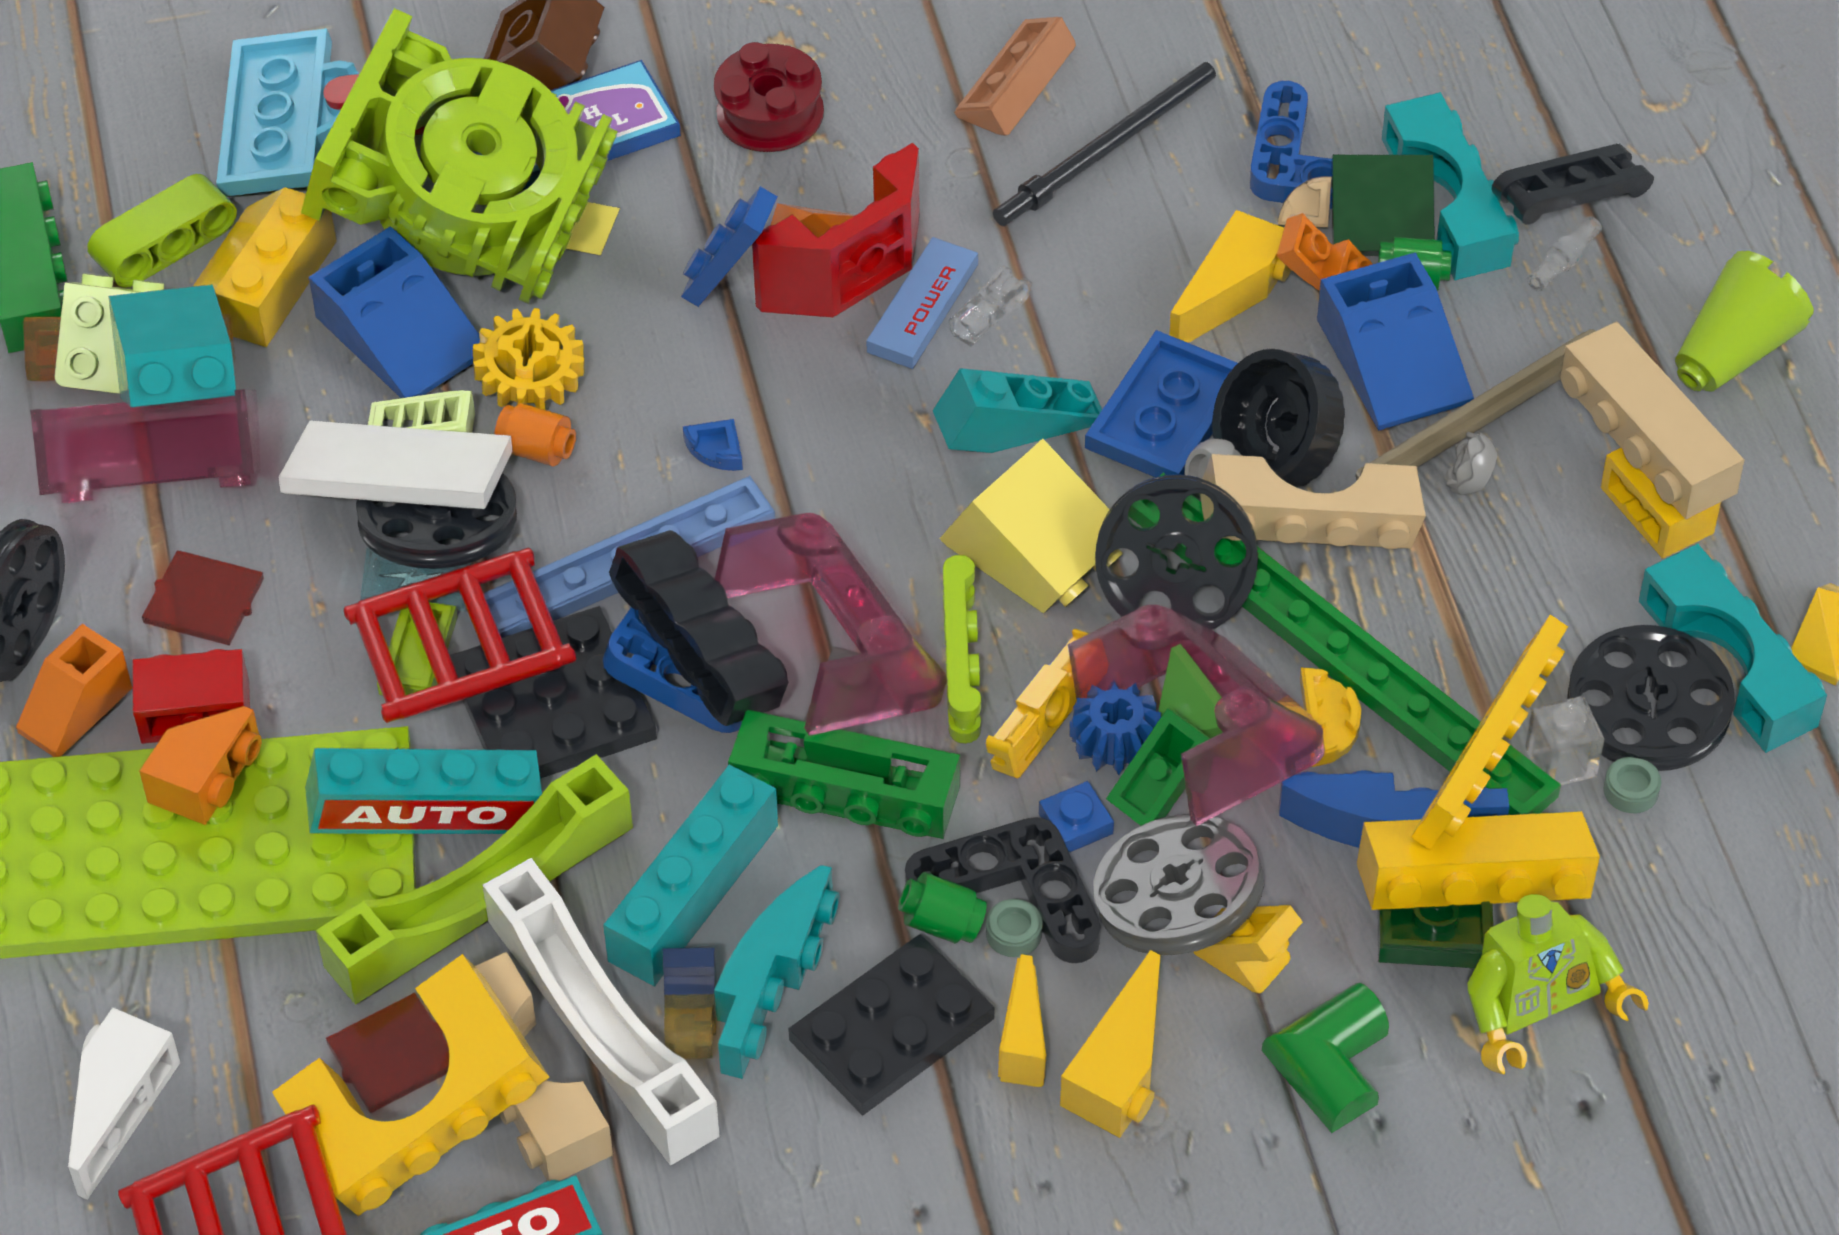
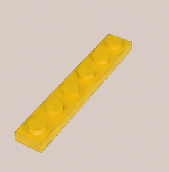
M1551 614L1522 652L1413 832L1411 838L1429 850L1443 832L1453 837L1471 811V808L1463 804L1464 800L1472 804L1479 796L1491 777L1482 770L1484 767L1489 771L1495 768L1510 745L1502 737L1505 736L1510 740L1529 713L1521 708V705L1529 709L1547 683L1539 675L1542 674L1547 678L1565 653V650L1557 645L1568 626Z

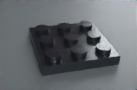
M600 606L553 621L562 644L569 643L575 651V662L463 699V703L484 750H536L541 779L577 767L596 754L599 758H603L657 739L656 726L640 692L615 679L604 668L603 657L612 632ZM533 628L502 638L511 661L542 651ZM481 645L450 655L458 678L490 668Z

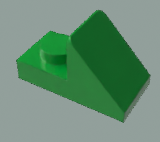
M1167 708L1106 800L1140 826L1166 817L1186 787L1199 791L1203 788L1213 740L1175 711Z

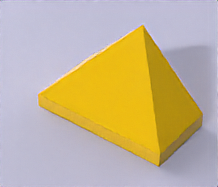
M1829 583L1817 588L1791 650L1808 672L1814 673L1819 679L1835 686L1839 681V586Z

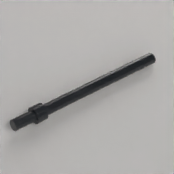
M1203 62L1042 176L1034 175L1019 185L1017 194L993 210V217L996 222L1001 226H1006L1027 210L1035 211L1053 198V192L1213 80L1216 77L1213 66L1208 62Z

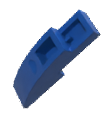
M1367 770L1356 771L1351 774L1302 772L1296 775H1282L1278 806L1279 816L1305 830L1330 840L1359 848L1364 822L1422 819L1439 790L1419 787L1409 791H1395L1393 773H1374ZM1484 787L1472 804L1464 800L1463 804L1471 808L1467 817L1508 815L1509 800L1507 788L1488 789Z

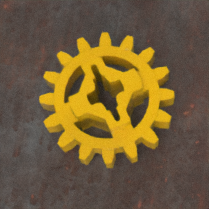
M534 308L530 317L523 318L518 309H513L511 321L506 322L497 315L493 318L494 331L486 328H481L479 331L480 343L473 344L474 378L477 381H482V393L485 396L497 392L498 406L504 407L512 400L517 402V405L520 403L526 405L527 403H535L537 408L545 410L546 400L552 399L555 403L561 405L564 403V390L575 393L578 390V377L584 376L583 341L575 340V327L572 324L560 328V315L554 313L547 320L541 319L540 309Z

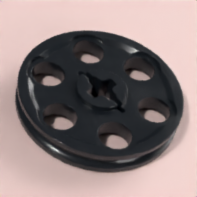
M503 473L485 509L398 502L393 506L380 507L375 504L382 501L357 499L356 502L358 530L366 546L386 560L415 568L437 569L455 567L484 558L506 543L512 535L517 522L515 490L510 480ZM483 515L499 516V518L491 521L476 519ZM396 531L410 533L404 537L399 538L386 536L387 534ZM447 538L460 540V542L452 545L438 543L440 540Z
M1178 474L1164 475L1146 480L1124 493L1113 504L1102 522L1095 552L1098 581L1113 609L1134 627L1156 636L1168 638L1197 636L1219 627L1230 619L1247 599L1255 581L1258 563L1257 541L1253 526L1248 515L1236 499L1210 481L1199 477ZM1195 493L1208 496L1214 506L1211 516L1201 522L1188 519L1182 510V504L1186 497ZM1138 500H1150L1157 505L1160 511L1159 520L1149 528L1135 526L1128 516L1130 506ZM1235 536L1245 544L1246 554L1240 562L1225 564L1216 557L1214 552L1215 546L1223 537ZM1177 543L1185 545V556L1191 559L1192 563H1179L1176 569L1167 567L1168 557L1162 554L1161 550H1164V548L1173 550ZM1147 544H1152V545H1154L1155 547L1152 548V547L1148 546ZM1120 548L1133 551L1139 561L1136 571L1126 577L1113 574L1107 564L1109 555L1114 550ZM1197 565H1199V566H1200V565H1201V566H1204L1205 569H1202V568L1198 567ZM1204 585L1218 587L1225 597L1223 606L1213 613L1200 611L1193 602L1194 593ZM1151 591L1164 593L1170 600V611L1159 619L1148 618L1143 614L1139 605L1143 595Z
M28 519L15 520L0 531V682L15 677L28 665L48 634L63 588L65 554L61 537L52 527L38 524Z
M1634 625L1603 634L1580 653L1570 675L1567 706L1571 721L1580 737L1603 757L1612 762L1625 757H1635L1650 762L1658 771H1668L1696 763L1715 750L1728 731L1735 697L1729 671L1719 656L1706 644L1676 629L1656 625ZM1667 651H1675L1684 655L1688 662L1681 667H1670L1661 662L1659 655ZM1611 652H1622L1630 656L1634 663L1628 667L1617 668L1607 663L1604 657ZM1648 676L1650 678V692L1653 693L1655 700H1658L1653 719L1651 717V702H1648L1647 696L1643 694L1646 689ZM1697 689H1709L1719 696L1720 701L1713 705H1702L1691 697V692ZM1588 690H1600L1606 693L1611 701L1603 706H1592L1586 703L1581 695ZM1685 727L1693 731L1698 739L1693 743L1680 744L1673 741L1667 732L1673 728ZM1620 728H1631L1639 732L1642 740L1636 744L1627 745L1617 741L1612 733Z

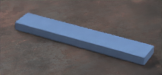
M748 476L533 571V574L554 621L618 593L609 575V570L619 546L672 530L681 536L686 543L690 544L694 548L697 557H700L774 524L775 511L751 476ZM513 580L484 593L501 638L532 628Z

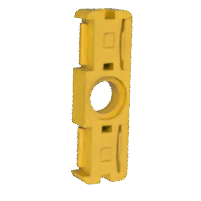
M1073 629V637L1051 665L1045 664L1018 697L1016 709L994 736L988 735L986 749L988 753L994 755L990 761L993 770L1018 779L1073 710L1077 698H1082L1105 668V657L1098 636Z

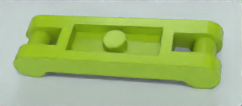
M954 555L947 558L943 564L948 730L950 737L954 741L967 744L977 740L981 734V718L979 715L981 712V695L976 688L972 687L980 686L979 653L968 654V643L978 642L977 610H969L975 602V588L973 585L975 565L965 555Z

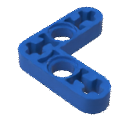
M1278 81L1267 87L1263 97L1252 156L1250 189L1260 199L1284 203L1287 196L1297 186L1307 180L1331 176L1330 158L1300 155L1307 117L1308 93L1303 86L1293 81ZM1282 103L1290 104L1288 117L1279 116V108ZM1273 135H1283L1291 139L1292 142L1284 146H1276L1269 143L1266 139ZM1270 164L1279 165L1276 179L1268 178ZM1332 187L1330 191L1329 209H1332Z
M631 607L609 639L603 657V665L608 674L712 730L721 733L738 731L742 721L729 726L722 725L708 711L695 686L691 685L683 688L673 686L667 682L664 675L670 673L681 674L673 664L667 648H664L654 640L640 621L638 610ZM627 653L634 654L631 658L626 657ZM652 664L657 666L655 672L650 670Z

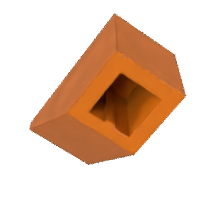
M82 623L44 659L16 725L18 734L51 756H62L133 688L123 649Z
M243 706L167 729L139 770L147 802L206 825L217 807L222 808L230 799L234 782L245 765L250 766L260 752L262 738L259 735L254 710Z

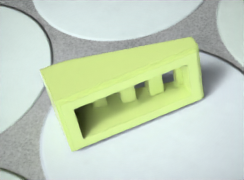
M458 390L372 402L368 425L383 426L384 419L393 420L392 427L403 428L404 420H413L412 427L406 428L472 433L475 418L472 391ZM424 421H432V424L423 425Z

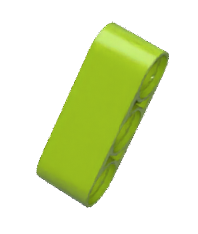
M193 174L102 225L90 237L87 244V252L110 277H113L117 285L123 288L132 287L133 280L144 281L223 235L233 225L237 216V209L206 176Z

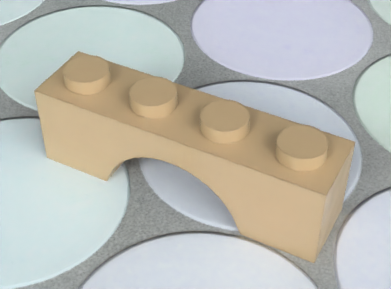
M1211 454L1202 478L1218 485L1236 499L1249 517L1256 540L1411 549L1426 516L1417 466L1365 463L1359 479L1350 487L1334 493H1313L1296 488L1282 480L1270 468L1263 457ZM1200 493L1205 521L1213 513L1214 506L1208 496ZM1226 536V537H1223V538H1228V539H1230V540H1236V541L1241 540V539H1239V538H1237V537H1235V536Z
M504 952L475 967L485 977L523 1037H525L536 1025L532 994L507 952ZM545 1080L537 1086L530 1098L520 1104L509 1106L499 1114L505 1125L511 1122L515 1123L521 1136L517 1137V1143L525 1162L530 1169L539 1166L547 1181L563 1180L613 1156L609 1125L583 1081L559 1083Z

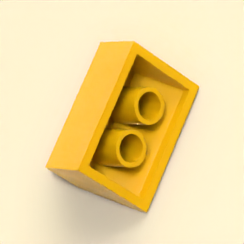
M284 187L246 207L193 286L213 285L229 336L267 348L308 286L309 276L318 271L336 244L337 240L331 211L325 210L320 221L301 213L305 193Z

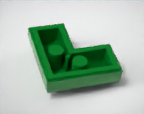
M1355 983L1268 1036L1262 1043L1261 1051L1328 1130L1333 1133L1378 1105V1092L1349 1059L1388 1036L1389 1021L1376 995L1366 985Z

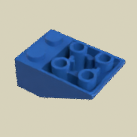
M391 226L309 276L316 318L400 398L425 395L473 364V344L480 343L479 333L424 257Z
M1416 252L1321 279L1317 321L1378 431L1461 407L1474 399L1437 289Z

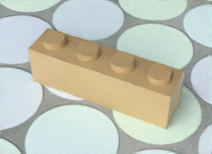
M1617 321L1566 345L1560 380L1565 391L1570 397L1578 399L1592 415L1596 426L1603 433H1608L1623 449L1629 463L1635 468H1640L1651 480L1664 502L1672 504L1685 519H1688L1738 493L1744 465L1742 456Z

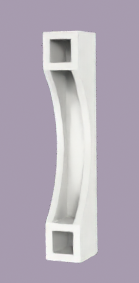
M530 858L483 884L489 924L669 1165H673L720 1137L715 1098L686 1060L673 1053L661 1043L623 1000L590 951L561 896L533 859Z

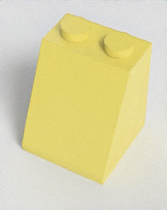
M1042 439L974 499L939 539L957 554L969 557L977 568L1040 612L1045 613L1058 600L1064 607L1068 606L1089 586L1082 578L1092 568L1096 571L1095 552L1097 538L1102 522L1110 509L1051 446ZM1120 549L1114 550L1107 559L1108 567L1123 554Z

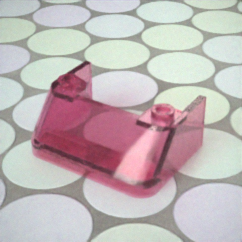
M234 390L235 396L130 407L125 402L60 409L30 410L39 495L60 493L61 503L93 500L92 490L217 477H219L220 488L251 485L250 475L261 473L256 390Z
M802 513L725 529L714 579L722 584L727 598L811 582L861 652L859 655L820 663L804 727L809 736L931 709L941 702L947 682L944 670L869 567L828 521L814 513Z
M1155 604L1142 606L1067 644L1076 700L1077 698H1087V693L1092 685L1106 691L1114 679L1119 689L1126 690L1134 683L1139 688L1166 674L1171 648L1179 644L1184 647L1222 698L1217 702L1214 712L1216 724L1223 733L1181 754L1190 820L1196 826L1315 765L1324 756L1323 729L1310 714L1226 637L1167 607Z

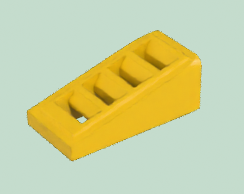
M1021 954L1020 958H1017L999 1047L998 1077H1000L1001 1082L1042 1087L1046 1070V1050L1036 970L1032 956Z

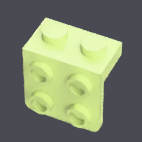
M82 274L81 283H65L55 368L56 382L63 387L120 394L108 295L164 290V284L133 280V289L113 287V277Z

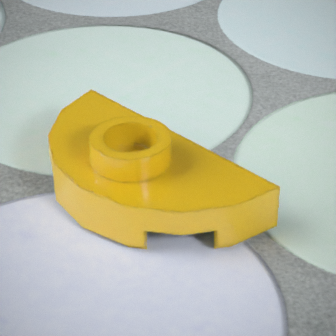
M1301 667L1300 685L1312 767L1333 763L1347 754L1359 737L1361 706L1355 691L1351 687L1346 689L1340 682L1329 678L1327 671Z

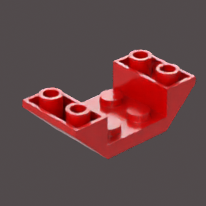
M914 143L907 145L896 153L886 155L879 163L873 166L874 202L844 223L832 226L819 238L793 214L779 223L770 225L762 230V233L752 244L755 304L761 312L833 318L912 270L920 218L919 148Z

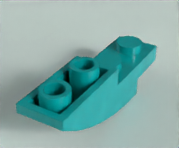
M818 866L780 894L754 921L727 961L714 989L717 1021L726 1023L718 1042L721 1074L743 1079L750 1058L758 1060L762 1053L767 1028L763 1026L768 1011H777L784 986L800 990L806 971L816 970L823 947V938L819 937L824 923L833 924L840 900V893L833 891L832 867Z

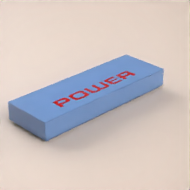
M932 237L867 339V353L913 369L978 266V253Z

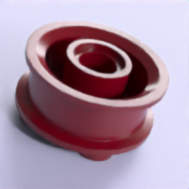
M750 42L742 46L739 51L729 56L720 65L714 77V93L718 101L716 110L717 122L722 133L736 145L759 152L782 151L798 146L808 140L818 130L824 117V104L820 95L822 77L818 65L805 52L788 45Z

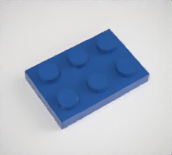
M1155 330L1086 433L1085 449L1153 477H1158L1162 473L1166 475H1185V464L1191 451L1198 444L1209 439L1213 434L1212 418L1218 392L1229 372L1238 363Z

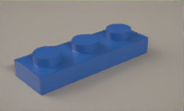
M760 186L747 202L740 198L735 203L725 220L724 225L726 227L718 224L706 241L704 251L698 248L688 261L683 275L687 276L689 280L681 295L682 298L697 307L700 306L762 233L778 196Z

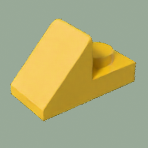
M1291 905L1256 907L1251 917L1232 935L1212 946L1194 951L1193 953L1250 991L1260 994L1289 963L1291 957L1287 951L1289 946L1288 939L1303 922ZM1221 908L1214 917L1222 914L1226 908Z

